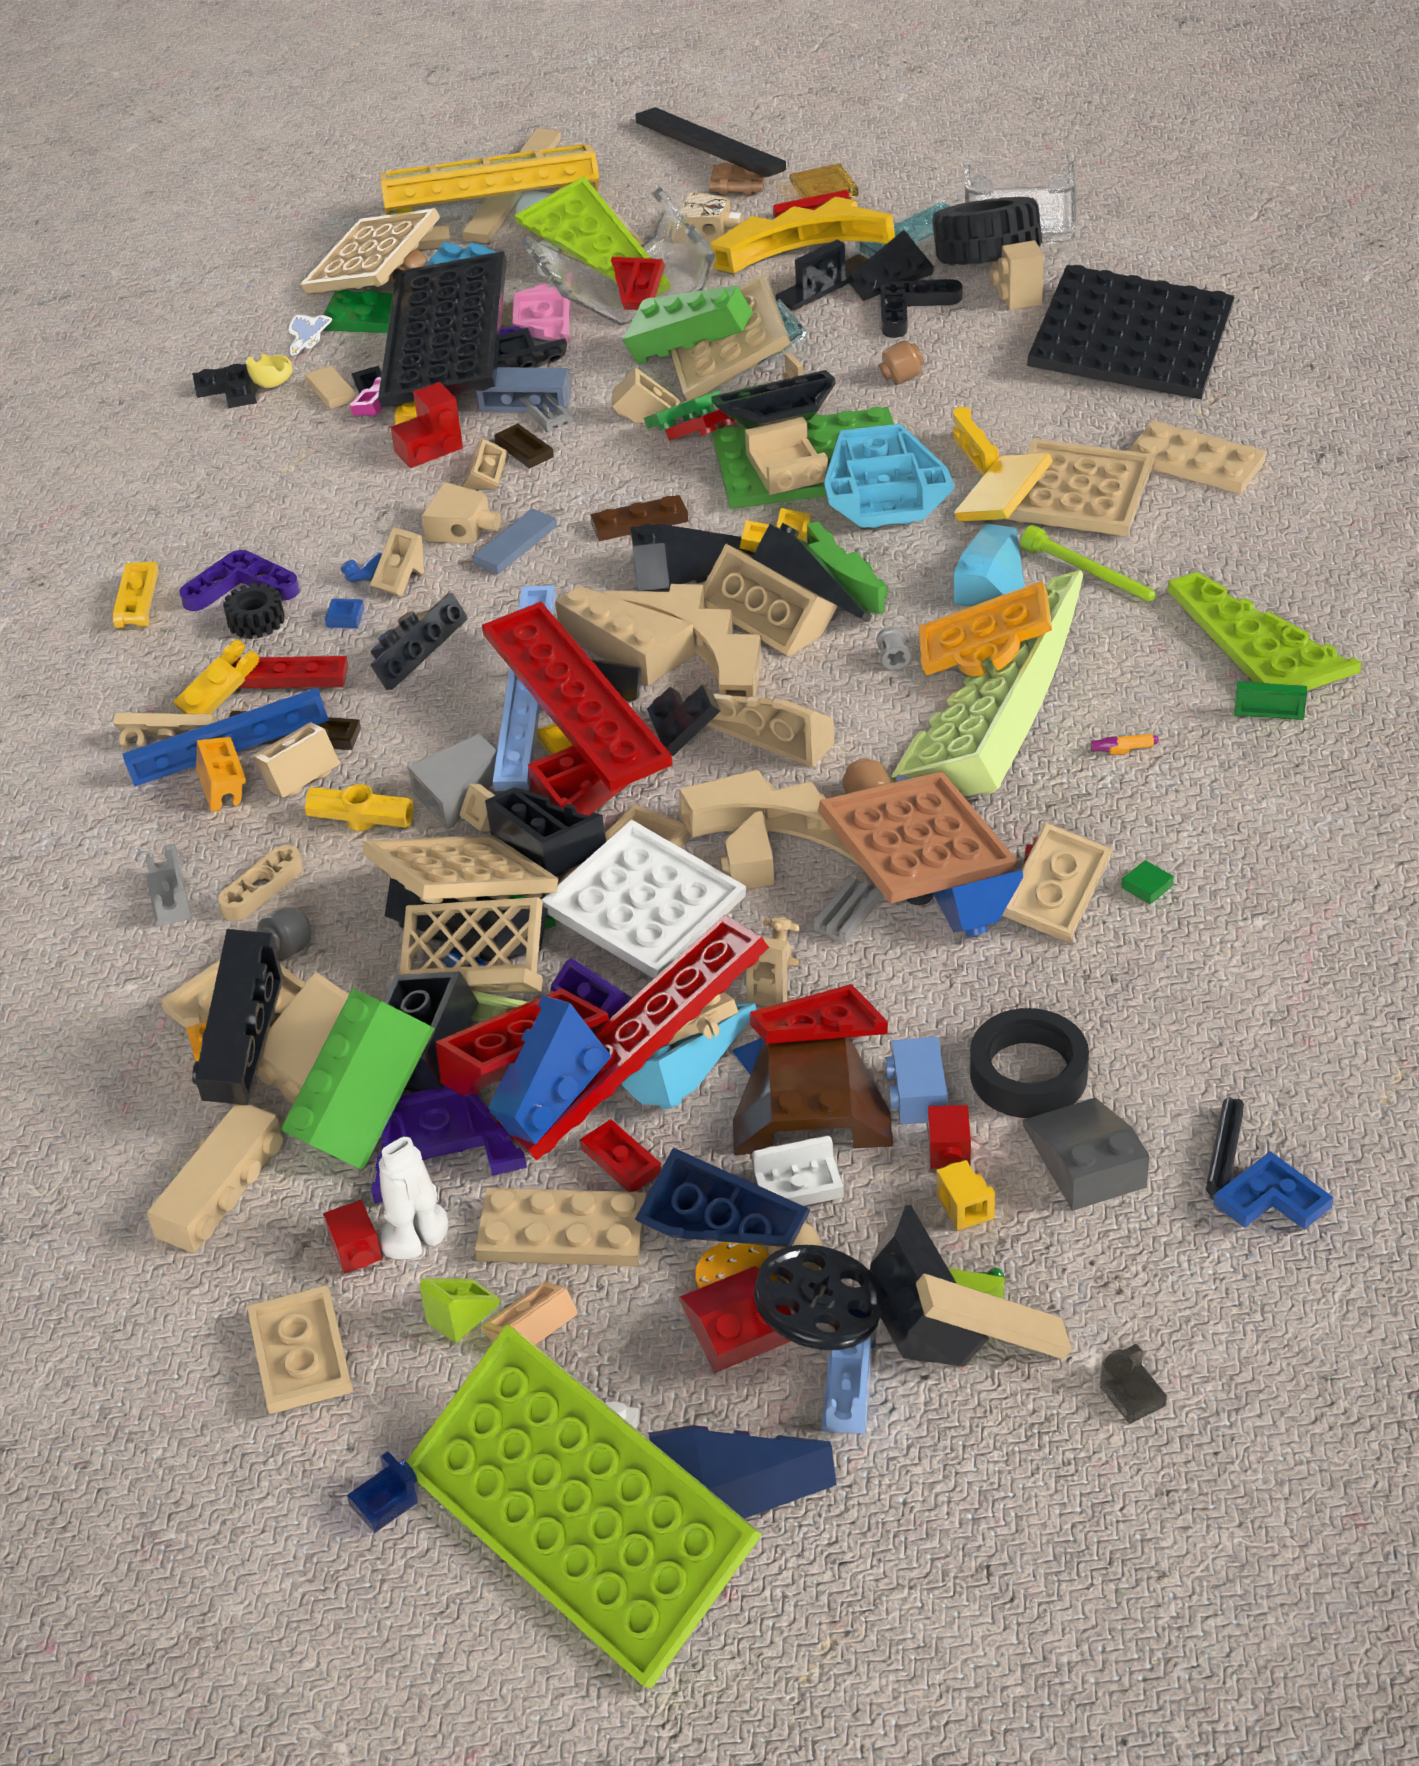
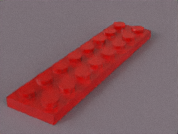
M542 602L482 624L484 637L610 792L673 766L670 752Z
M723 915L594 1033L612 1057L536 1144L510 1135V1138L535 1160H539L544 1154L552 1151L562 1137L573 1127L580 1125L586 1119L587 1114L599 1103L611 1097L623 1081L631 1074L639 1071L645 1064V1061L660 1047L667 1045L685 1024L698 1017L703 1008L718 994L725 992L730 987L731 982L746 968L753 966L769 948L764 939L740 923Z

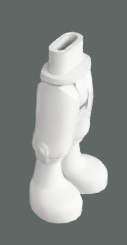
M409 1137L399 1138L383 1148L382 1158L379 1161L380 1189L385 1209L383 1212L384 1218L389 1223H386L380 1229L377 1238L380 1251L384 1255L392 1259L403 1260L416 1258L422 1254L420 1239L431 1246L441 1243L448 1231V1218L444 1208L436 1204V1186L431 1183L428 1171L422 1160L421 1152L413 1146V1142Z

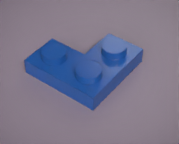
M1270 1151L1216 1192L1214 1195V1205L1244 1228L1273 1206L1305 1230L1332 1208L1334 1197Z

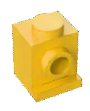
M967 1160L951 1163L937 1170V1198L957 1231L994 1219L995 1191L992 1186H986L980 1173H974Z

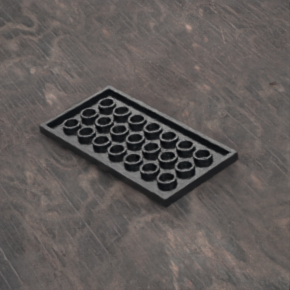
M504 251L396 271L378 395L381 407H397L404 403L414 402V391L438 382L453 396L464 392L484 391L495 387L507 263Z

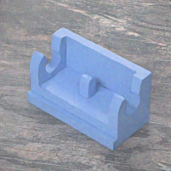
M871 1336L864 1342L856 1345L855 1348L832 1350V1355L828 1356L822 1431L866 1434L872 1363Z

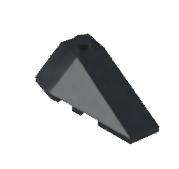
M644 524L638 527H630L638 591L669 592L671 584H682L694 579L697 584L706 581L707 575L711 573L725 544L741 550L750 556L754 554L749 550L739 549L742 538L740 536L665 524Z

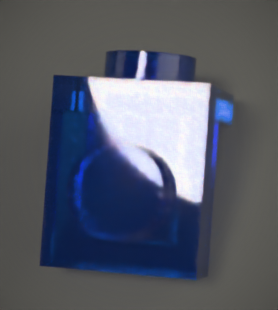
M389 1451L380 1456L383 1470L347 1494L349 1505L374 1533L418 1503L414 1486L418 1481L415 1472L405 1460L398 1462Z

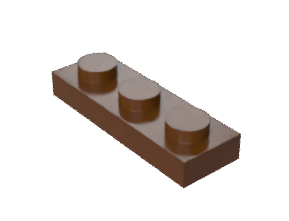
M680 495L665 496L653 501L637 502L630 506L605 509L601 512L590 514L591 525L598 541L631 535L630 527H638L644 524L672 526L689 522L688 511Z

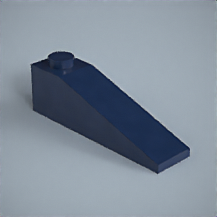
M673 1147L635 1220L672 1238L789 1247L793 1245L810 1209Z
M698 1425L648 1433L649 1440L744 1519L837 1485L830 1441L778 1435L775 1438L750 1436L748 1431L734 1430L733 1434L709 1431L707 1426Z

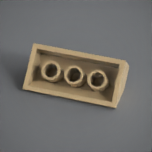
M725 544L703 586L705 607L708 609H731L732 623L750 634L760 635V640L787 656L793 655L822 636L838 607L834 603L757 562L749 554L728 544Z

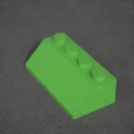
M352 988L280 1130L350 1165L364 1170L435 1028Z

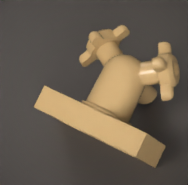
M782 916L773 917L772 919L765 918L763 920V925L773 928L772 938L762 937L769 948L753 966L746 968L747 1002L773 1006L787 1002V970L791 966L798 967L800 964L798 959L791 957L792 948L787 941L788 930L799 931V925L792 923L790 919Z

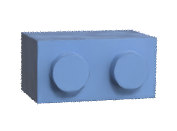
M939 1037L892 1040V1056L885 1057L887 1080H894L895 1084L889 1086L890 1108L898 1109L900 1125L928 1123V1106H947V1089Z

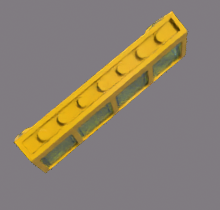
M589 143L379 172L386 215L412 212V207L562 187L573 183L583 176L586 177L598 192L600 179L596 153Z

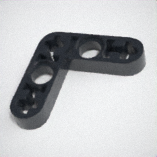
M954 279L892 281L884 283L880 288L882 333L890 338H898L907 334V307L953 305L959 303L962 300V283Z

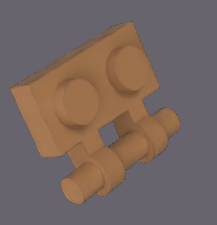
M720 163L713 165L709 192H720V195H728L729 192H743L744 195H752L753 192H763L765 177L737 165Z

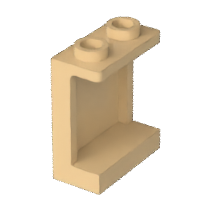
M803 416L745 430L746 456L770 495L825 481L828 471V457L825 453L817 454L807 438V422Z

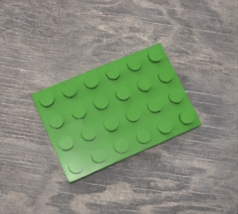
M872 407L868 410L814 415L810 420H805L807 422V438L817 454H826L828 457V468L840 430L894 424L888 407ZM727 426L712 432V442L730 509L826 496L824 482L770 495L746 456L745 430L747 428L744 426Z

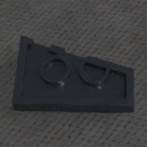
M903 230L854 270L849 276L848 283L860 298L865 301L880 295V288L884 283L920 280L932 275L934 266L906 231Z

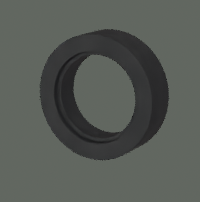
M1019 1008L999 1013L985 1021L972 1038L970 1047L971 1084L976 1094L984 1103L998 1112L1013 1117L1030 1118L1073 1105L1082 1096L1087 1085L1088 1043L1082 1031L1072 1021L1057 1013L1037 1008ZM1034 1043L1047 1046L1060 1053L1067 1066L1058 1076L1050 1080L1026 1083L1001 1075L994 1068L991 1061L1000 1050L1008 1046Z

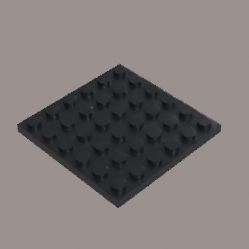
M1066 265L1029 352L1027 366L1202 400L1233 308L1235 295L1226 294L1223 291L1202 290L1191 285L1170 284L1164 280L1143 279L1137 275L1126 276L1109 270L1088 269L1082 265Z

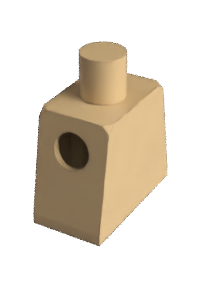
M445 482L421 516L425 541L472 544L476 542L483 529L497 531L501 524V514L489 511L488 499L485 493Z

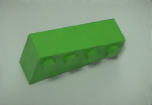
M737 286L718 287L704 291L696 290L690 293L671 294L657 298L650 297L641 302L622 340L638 365L648 362L649 356L658 354L659 358L670 355V350L683 346L687 350L694 348L706 338L709 342L741 333L753 311Z

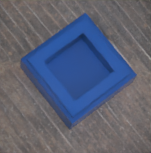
M331 599L325 616L326 627L358 628L364 611L363 600Z

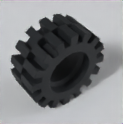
M251 583V587L246 588V585L240 586V591L234 589L231 591L232 595L227 594L223 607L230 632L232 634L236 633L238 637H242L245 634L246 639H252V635H257V638L263 637L262 633L266 632L270 635L273 633L272 628L278 630L281 627L280 623H284L285 615L279 591H276L273 586L268 588L267 584L262 583L260 587H257L256 583Z

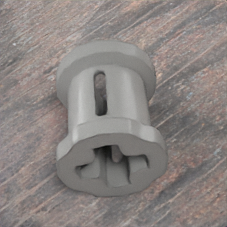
M895 626L882 629L876 637L878 648L882 651V664L889 670H900L906 667L911 660V653L908 647L905 646L906 639L903 630Z

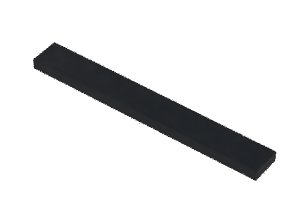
M654 107L635 114L636 123L765 178L786 170L785 160Z

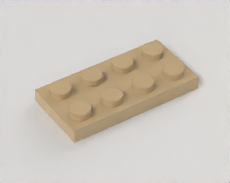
M1151 421L1128 450L1154 454L1152 470L1239 494L1243 492L1264 464L1266 458V451L1256 449L1253 446L1237 444L1220 437H1211L1197 433L1194 430H1185L1156 421Z
M486 1188L475 1245L476 1261L639 1266L644 1225L637 1222L635 1218L647 1197L646 1192Z

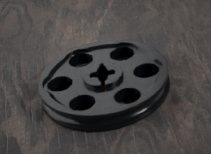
M794 1245L771 1254L765 1259L759 1269L753 1293L754 1302L759 1314L775 1332L794 1343L819 1350L847 1349L867 1340L877 1328L884 1305L881 1286L869 1269L858 1260L841 1251L819 1245ZM802 1263H815L821 1270H810L802 1265ZM769 1276H782L790 1283L779 1284L771 1280ZM852 1279L859 1283L861 1287L847 1286L841 1280ZM823 1286H826L824 1295L821 1298L818 1297L815 1306L811 1308L813 1299L816 1295L819 1296ZM787 1306L793 1309L796 1314L785 1315L779 1312L776 1307ZM848 1310H861L868 1317L857 1318L851 1315ZM825 1323L832 1326L836 1331L824 1332L816 1327L815 1324Z

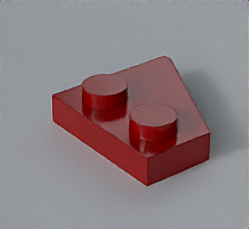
M611 257L624 310H638L644 299L656 297L665 268L663 259Z

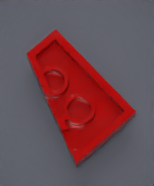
M718 408L708 414L667 428L665 432L668 440L696 431H700L702 436L718 430L717 423L725 427L737 421Z
M852 984L750 1012V1026L766 1044L888 1034V1021Z

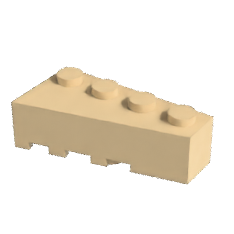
M581 586L576 587L555 601L557 620L575 642L608 662L640 667V681L648 686L695 655L693 623Z

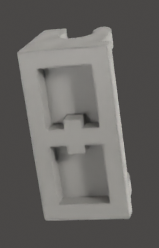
M175 844L165 846V857L167 860L164 863H155L154 856L150 852L146 856L149 875H146L156 927L192 919L183 872Z

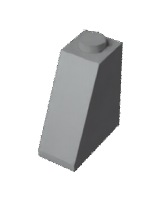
M478 733L408 766L412 792L446 829L454 826L461 818L459 814L469 784H481L487 790L493 785L497 746L494 743H489Z

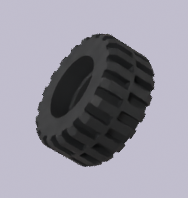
M1026 196L1000 197L961 203L938 210L932 218L936 257L943 264L966 265L995 262L1002 258V246L1035 240L1039 248L1042 244L1039 204L1034 198Z

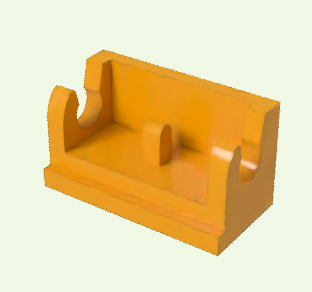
M231 737L197 740L196 772L210 812L220 811L222 806L221 798L228 793L233 794L232 800L234 805L237 806L242 798V784L246 783V777Z

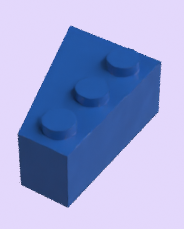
M545 995L542 996L538 1004L541 1010L532 1029H526L521 1039L525 1043L515 1064L509 1063L488 1107L490 1112L510 1135L534 1144L543 1137L612 1057L569 1002Z

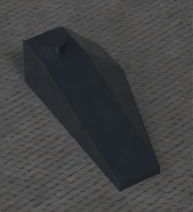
M782 523L780 528L769 524L752 559L855 616L870 622L872 615L805 541L797 538L798 530L785 523Z

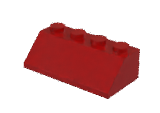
M559 989L545 995L569 1002L593 1033L609 1020L607 1012L564 989ZM542 997L436 1041L441 1083L458 1094L465 1096L475 1094L481 1088L501 1081L509 1063L515 1064L525 1043L521 1039L526 1029H532L541 1010L538 1004Z

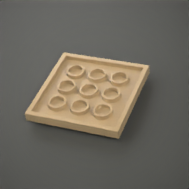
M432 208L359 219L300 284L305 293L318 292L321 294L331 290L361 289L365 286L374 285L379 287L385 284L393 270L400 267L404 263L403 259L409 252L415 250L419 246L418 242L433 230V225L440 218L437 210Z
M764 274L739 288L753 311L743 332L709 342L706 338L694 348L687 350L683 346L670 350L683 394L687 400L707 394L708 391L718 385L729 382L734 376L748 368L755 367L763 359L781 352L786 346L791 344L771 287Z
M1033 438L1026 454L1049 452L1052 463L1009 516L1008 520H1015L1020 523L1043 524L1049 527L1072 528L1079 531L1107 533L1112 536H1128L1153 467L1154 454Z
M494 835L367 840L363 844V855L426 903H441L443 898H455L460 901L471 902L480 896L503 900L509 899L510 895L518 894L529 898H540L543 893L557 892L558 878Z

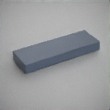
M531 508L473 555L474 565L499 574L557 527L556 518Z

